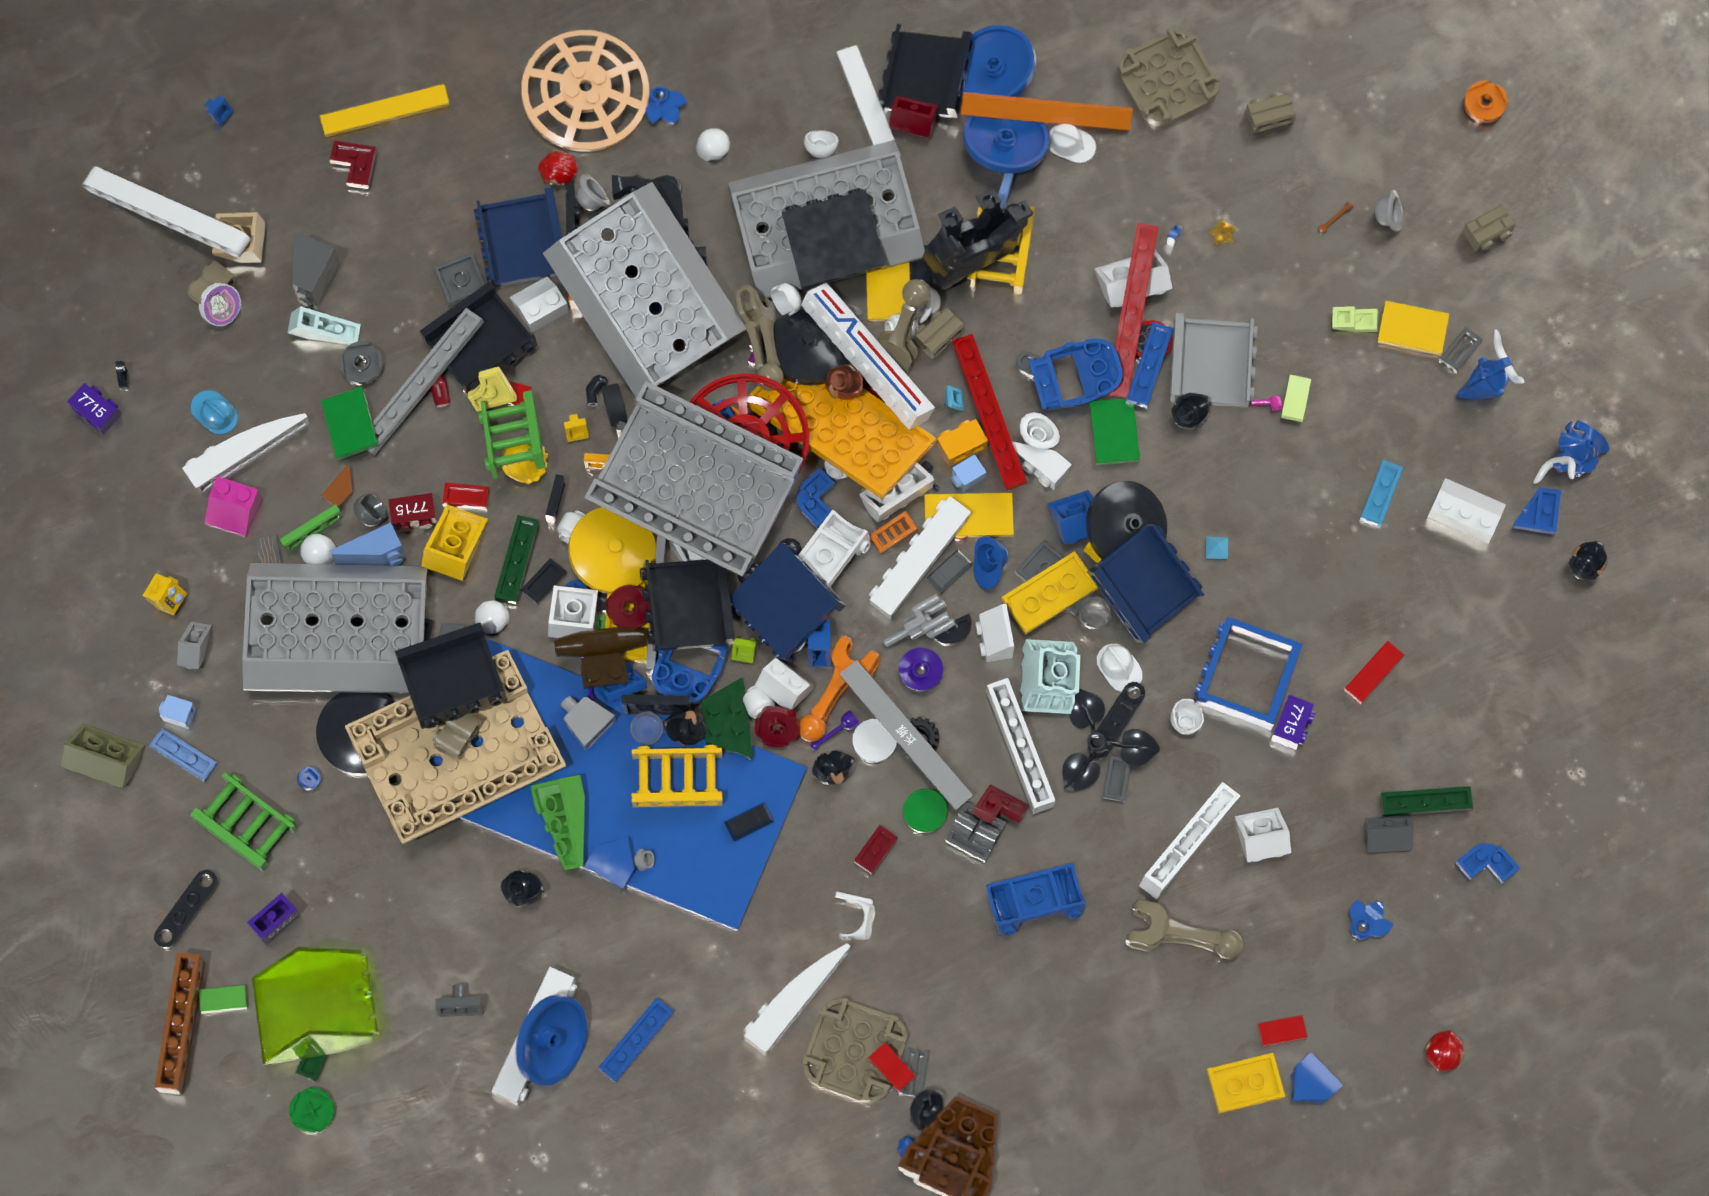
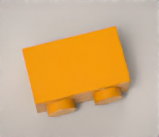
M976 419L972 421L966 420L959 424L958 428L942 432L937 438V447L950 467L987 449L988 439Z

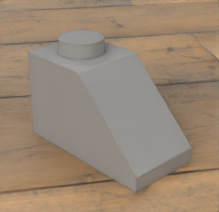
M190 621L178 642V666H183L187 669L200 668L205 659L212 625Z

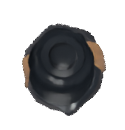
M1585 542L1576 546L1571 553L1572 558L1569 561V568L1574 577L1579 580H1596L1607 568L1608 558L1602 542Z
M677 711L663 721L667 736L673 742L681 743L683 747L695 745L705 738V724L702 718L695 714L694 711Z
M832 750L828 754L822 752L814 761L812 768L813 776L825 785H839L851 775L855 758L837 750Z

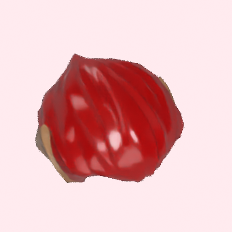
M559 150L545 156L540 161L538 170L544 181L550 183V185L557 184L562 186L577 175L578 165L572 155Z
M1452 1031L1438 1032L1427 1043L1426 1058L1438 1071L1454 1070L1464 1058L1463 1043Z

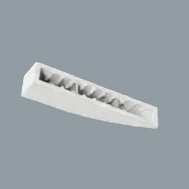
M304 413L256 426L229 438L217 446L207 448L203 455L187 461L182 469L196 491L201 495L213 487L217 476L227 478L309 425L310 422Z
M1222 782L1145 874L1139 886L1155 899H1158L1239 799L1240 795Z
M845 944L827 954L792 980L769 1005L765 1003L758 1012L759 1018L755 1022L751 1021L744 1029L746 1033L744 1039L763 1055L767 1056L851 951V946Z

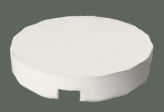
M877 719L863 721L857 726L853 734L855 753L860 759L868 763L886 761L893 755L896 749L897 742Z

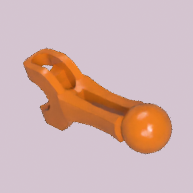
M846 635L838 640L831 651V659L835 670L826 691L811 710V713L804 715L799 720V735L805 741L816 742L824 736L826 722L841 696L849 688L840 676L842 671L855 662V660L849 658L853 643L851 638ZM869 651L862 660H858L871 677L881 662V654L875 651Z

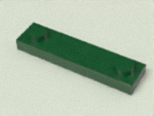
M517 515L494 595L496 600L512 604L517 603L539 526V520Z
M1471 786L1382 792L1380 794L1382 816L1467 811L1473 809Z

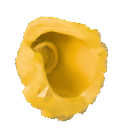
M524 444L506 448L503 450V456L528 451L531 445ZM542 446L545 468L537 469L534 461L525 460L502 465L504 473L521 483L532 484L533 481H539L540 477L545 474L548 464L546 462L548 455L545 453V448Z

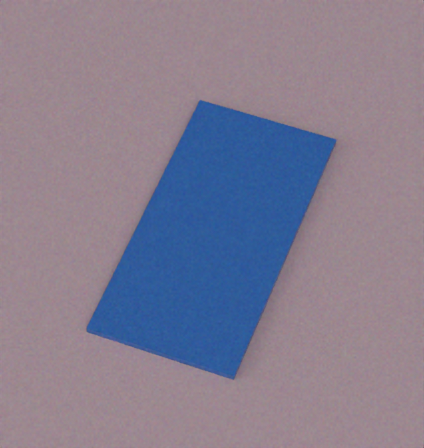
M486 638L492 657L503 651H509L527 687L528 694L544 726L548 728L566 767L460 817V819L559 858L554 849L555 841L551 833H547L544 828L546 822L542 814L538 815L535 809L531 786L580 775L585 795L583 867L581 868L593 872L586 868L585 864L595 846L629 836L633 857L639 849H644V851L649 850L653 853L655 861L653 867L645 871H640L635 865V870L626 885L627 887L738 931L807 767L753 745V760H747L745 756L736 753L730 754L722 750V758H715L716 789L718 792H722L723 806L633 807L632 793H637L639 790V759L632 758V749H637L639 746H648L650 749L704 748L706 746L705 738L695 745L683 747L681 743L673 742L667 736L663 721L669 715H625L622 707V698L607 703L597 688H593L594 702L611 712L615 716L616 722L585 751L565 725L563 718L568 712L561 707V703L568 696L577 703L584 697H587L588 689H583L582 676ZM515 718L511 722L514 728H520L524 724L521 718ZM474 737L471 740L473 747H480L483 744V739L480 737ZM434 756L430 760V764L434 767L440 766L443 762V759L439 756ZM684 758L670 759L671 790L673 792H682L684 790ZM693 758V789L695 792H704L707 789L706 758ZM648 759V790H650V793H659L662 790L661 759ZM764 802L774 822L734 842L724 822Z

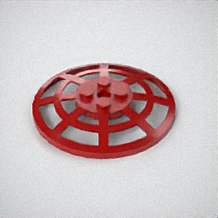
M734 374L714 380L704 386L691 399L690 403L696 406L699 405L702 409L724 420L727 419L719 412L730 405L738 403L739 415L733 416L727 421L773 444H783V449L789 451L790 443L803 441L801 457L804 460L798 475L800 474L809 451L810 434L808 422L798 400L781 384L760 375ZM746 382L765 385L776 390L780 395L773 404L759 397L747 396ZM737 383L738 396L725 399L715 407L704 399L709 393L719 387ZM787 400L798 414L803 431L801 433L790 434L787 422L779 411ZM747 403L760 405L766 408L767 411L759 419L748 414ZM773 416L780 423L783 435L770 436L766 424Z

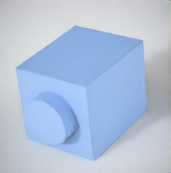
M973 455L952 468L953 476H951V479L957 488L960 487L965 492L984 481L987 472L977 457Z
M167 695L166 700H163L159 707L160 717L165 722L189 729L196 707L192 702Z

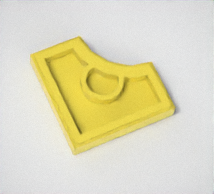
M500 367L480 371V384L468 392V399L477 412L482 410L480 401H485L487 409L517 401V395Z

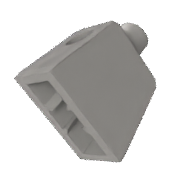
M568 696L561 703V707L568 712L563 718L564 723L585 751L616 722L615 716L588 697H584L577 703Z

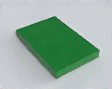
M362 386L321 400L337 460L379 446L365 391Z
M1127 398L1090 401L1096 466L1140 462L1134 404L1126 402Z

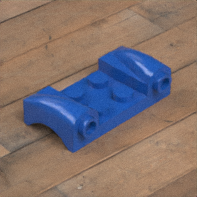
M1073 863L986 885V894L997 931L1004 936L1015 934L1016 930L1020 927V923L1059 913H1063V916L1069 917V919H1076L1081 917L1085 911L1086 903L1078 884Z

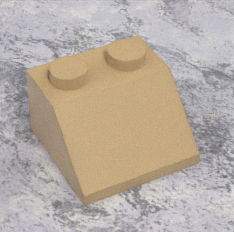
M258 212L216 214V220L244 232L251 240L240 258L229 255L214 247L212 248V254L239 263L262 262L266 223Z

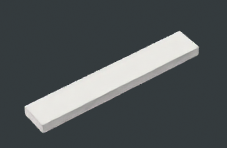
M857 45L837 51V57L872 145L894 140Z

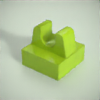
M742 636L735 638L731 660L753 663L756 649L755 639L745 640L742 639Z

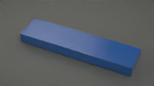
M1155 322L1152 323L1126 402L1144 408L1148 407L1173 328Z
M656 997L600 1064L598 1069L616 1083L671 1018L674 1011Z

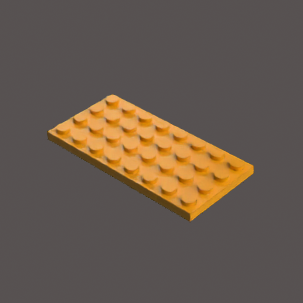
M786 379L783 380L782 386L790 391L804 410L810 434L809 450L882 500L936 443V437L919 426L909 430L886 403L862 388L860 396L843 400L832 397L830 392L826 390L825 383L809 386L792 383ZM758 385L748 396L759 397L773 404L780 393L776 390H763ZM787 400L779 411L787 422L790 434L801 433L803 431L798 414ZM747 403V407L760 416L767 411L766 408L760 405ZM773 416L769 422L782 430L777 418Z

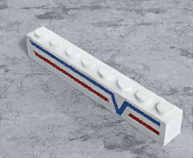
M827 283L809 290L801 304L802 307L853 366L860 371V374L897 415L899 420L909 430L928 421L935 407Z

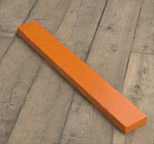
M963 92L960 113L961 115L1130 130L1133 109Z

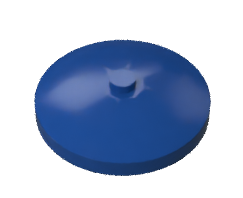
M1005 25L988 26L972 34L974 46L963 92L1010 97L1020 95L1031 82L1036 69V54L1029 39L1021 31Z
M969 116L963 131V141L971 157L982 166L1002 173H1020L1034 168L1043 160L1049 144V135L1043 122Z
M561 994L548 996L539 1001L524 1019L518 1033L515 1053L518 1069L528 1081L542 1086L555 1084L566 1077L578 1062L586 1042L587 1019L582 1006L575 999Z

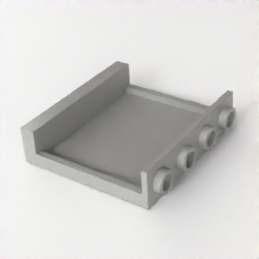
M1176 313L1173 333L1170 402H1175L1182 394L1191 392L1208 396L1209 405L1248 408L1250 400H1254V387H1251V380L1255 379V367H1252V359H1256V347L1253 346V339H1257L1258 327L1254 326V318L1250 319V323L1187 319L1184 318L1185 313Z

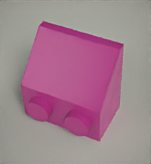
M217 476L209 494L204 523L246 537L262 498L259 490Z

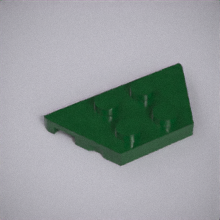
M739 678L701 701L703 722L706 727L705 740L706 745H716L718 748H722L724 752L736 753L745 756L747 760H753L748 712L743 702L745 695L744 678Z

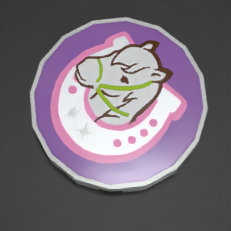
M214 283L202 293L199 311L206 322L215 326H225L236 318L240 310L241 299L234 287L225 283Z

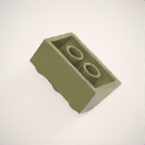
M82 724L64 744L61 767L67 768L72 772L84 774L92 779L109 783L114 787L124 788L134 774L145 745Z

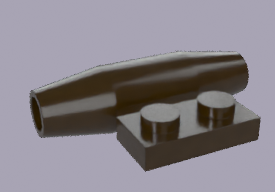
M613 627L576 632L554 639L556 657L583 658L580 667L583 689L628 684L626 663L620 653L644 647V630L642 628Z

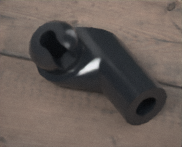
M596 375L586 386L588 406L598 405L597 391L601 387L607 386L608 380L606 377Z

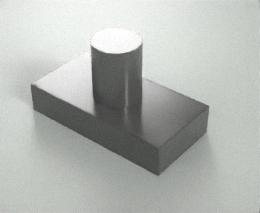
M463 984L453 985L452 998H435L437 1017L483 1015L481 996L466 997V986Z

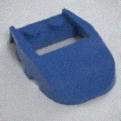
M1095 338L1087 339L1083 342H1068L1059 348L1044 352V356L1034 361L1033 358L1028 360L1042 411L1072 408L1088 403L1114 391L1122 379V367L1117 351L1111 343L1103 339ZM1073 355L1085 395L1063 401L1052 361Z
M728 645L702 647L719 654L710 675L670 661L673 650L659 651L652 673V681L656 691L660 695L690 696L691 705L701 702L709 693L722 670Z

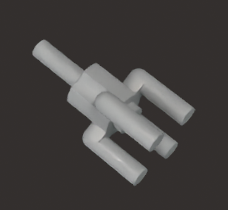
M935 593L911 608L913 615L903 621L905 628L884 639L885 646L888 648L909 635L912 640L924 634L928 638H934L955 626L954 619L950 618L947 612L934 619L931 617L934 613L947 607L945 601L940 599L938 594Z

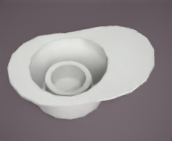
M1071 124L1057 125L1048 132V149L1055 155L1072 162L1083 163L1090 160L1095 154L1096 145L1092 136Z
M1108 644L1099 651L1097 665L1115 690L1122 692L1128 683H1141L1142 670L1140 665L1125 646ZM1131 688L1128 690V692L1133 691L1136 688Z

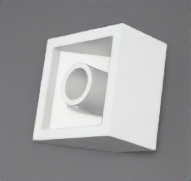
M548 277L539 280L510 297V300L531 333L569 313L567 302L557 286Z
M554 586L548 622V637L559 638L580 631L594 630L598 590Z
M1002 604L979 614V622H975L977 635L982 637L983 643H979L981 656H985L986 662L1013 658L1014 642L1007 605Z
M774 658L763 668L755 684L757 688L761 689L780 706L792 710L815 689L811 683L777 658Z
M1279 808L1235 816L1242 851L1247 862H1258L1262 859L1281 857L1291 853L1289 829Z

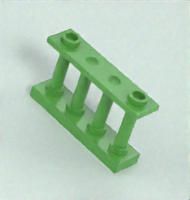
M532 390L523 392L524 401L521 404L488 411L485 401H480L482 410L478 411L480 423L484 424L488 457L484 458L487 471L491 470L494 479L498 478L497 466L530 460V462H535L537 469L545 468L538 415ZM519 413L527 415V417H523V420L496 426L490 425L491 419ZM524 428L529 430L524 436L493 442L492 435ZM524 444L531 445L528 451L495 458L494 451Z
M224 772L222 777L227 782V785L206 810L203 809L201 812L195 808L190 815L205 829L264 872L269 866L265 860L267 852L287 828L293 833L297 831L294 825L295 820L286 813L283 816L243 787L241 779L234 774L229 776ZM236 789L245 797L224 823L217 824L213 821V815L233 790ZM252 802L255 803L262 811L241 836L234 837L230 834L232 831L231 827ZM271 815L280 823L261 847L253 851L248 847V841L268 816Z

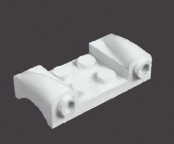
M832 510L800 552L799 556L831 589V585L854 554L859 556L862 553H867L870 549V536L868 531L850 524Z

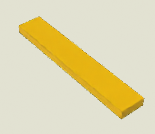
M442 84L324 114L320 118L325 137H330L450 106L445 85Z

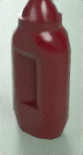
M441 374L431 386L436 407L448 406L451 401L447 381Z

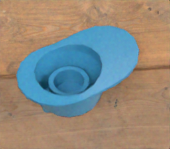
M211 390L201 391L191 401L192 415L212 433L225 434L236 426L238 420L237 411L221 394Z

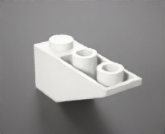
M1012 441L1022 468L1029 474H1035L1043 486L1051 487L1054 490L1070 473L1072 464L1056 451L1037 449L1030 445Z

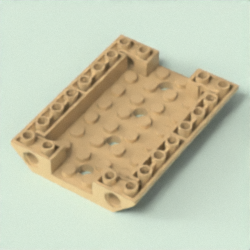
M508 650L492 657L507 700L498 706H489L475 714H471L481 720V725L474 737L482 738L483 744L480 747H473L470 741L458 761L434 748L435 741H433V737L438 729L442 730L446 722L439 723L434 728L421 729L410 696L345 726L355 751L402 845L566 767L548 728L544 726L528 694L527 687ZM521 718L524 724L520 728H514L511 725L512 720ZM439 756L443 759V762L440 766L434 767L430 764L431 758ZM394 775L402 778L398 786H392L389 783V779Z

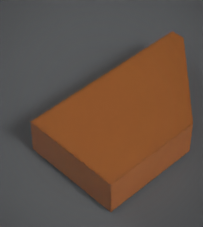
M347 465L321 494L323 499L331 505L336 504L339 509L353 494L350 466Z

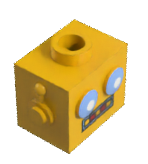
M156 573L142 596L158 610L174 616L187 593L179 586L180 582L171 576L164 577Z

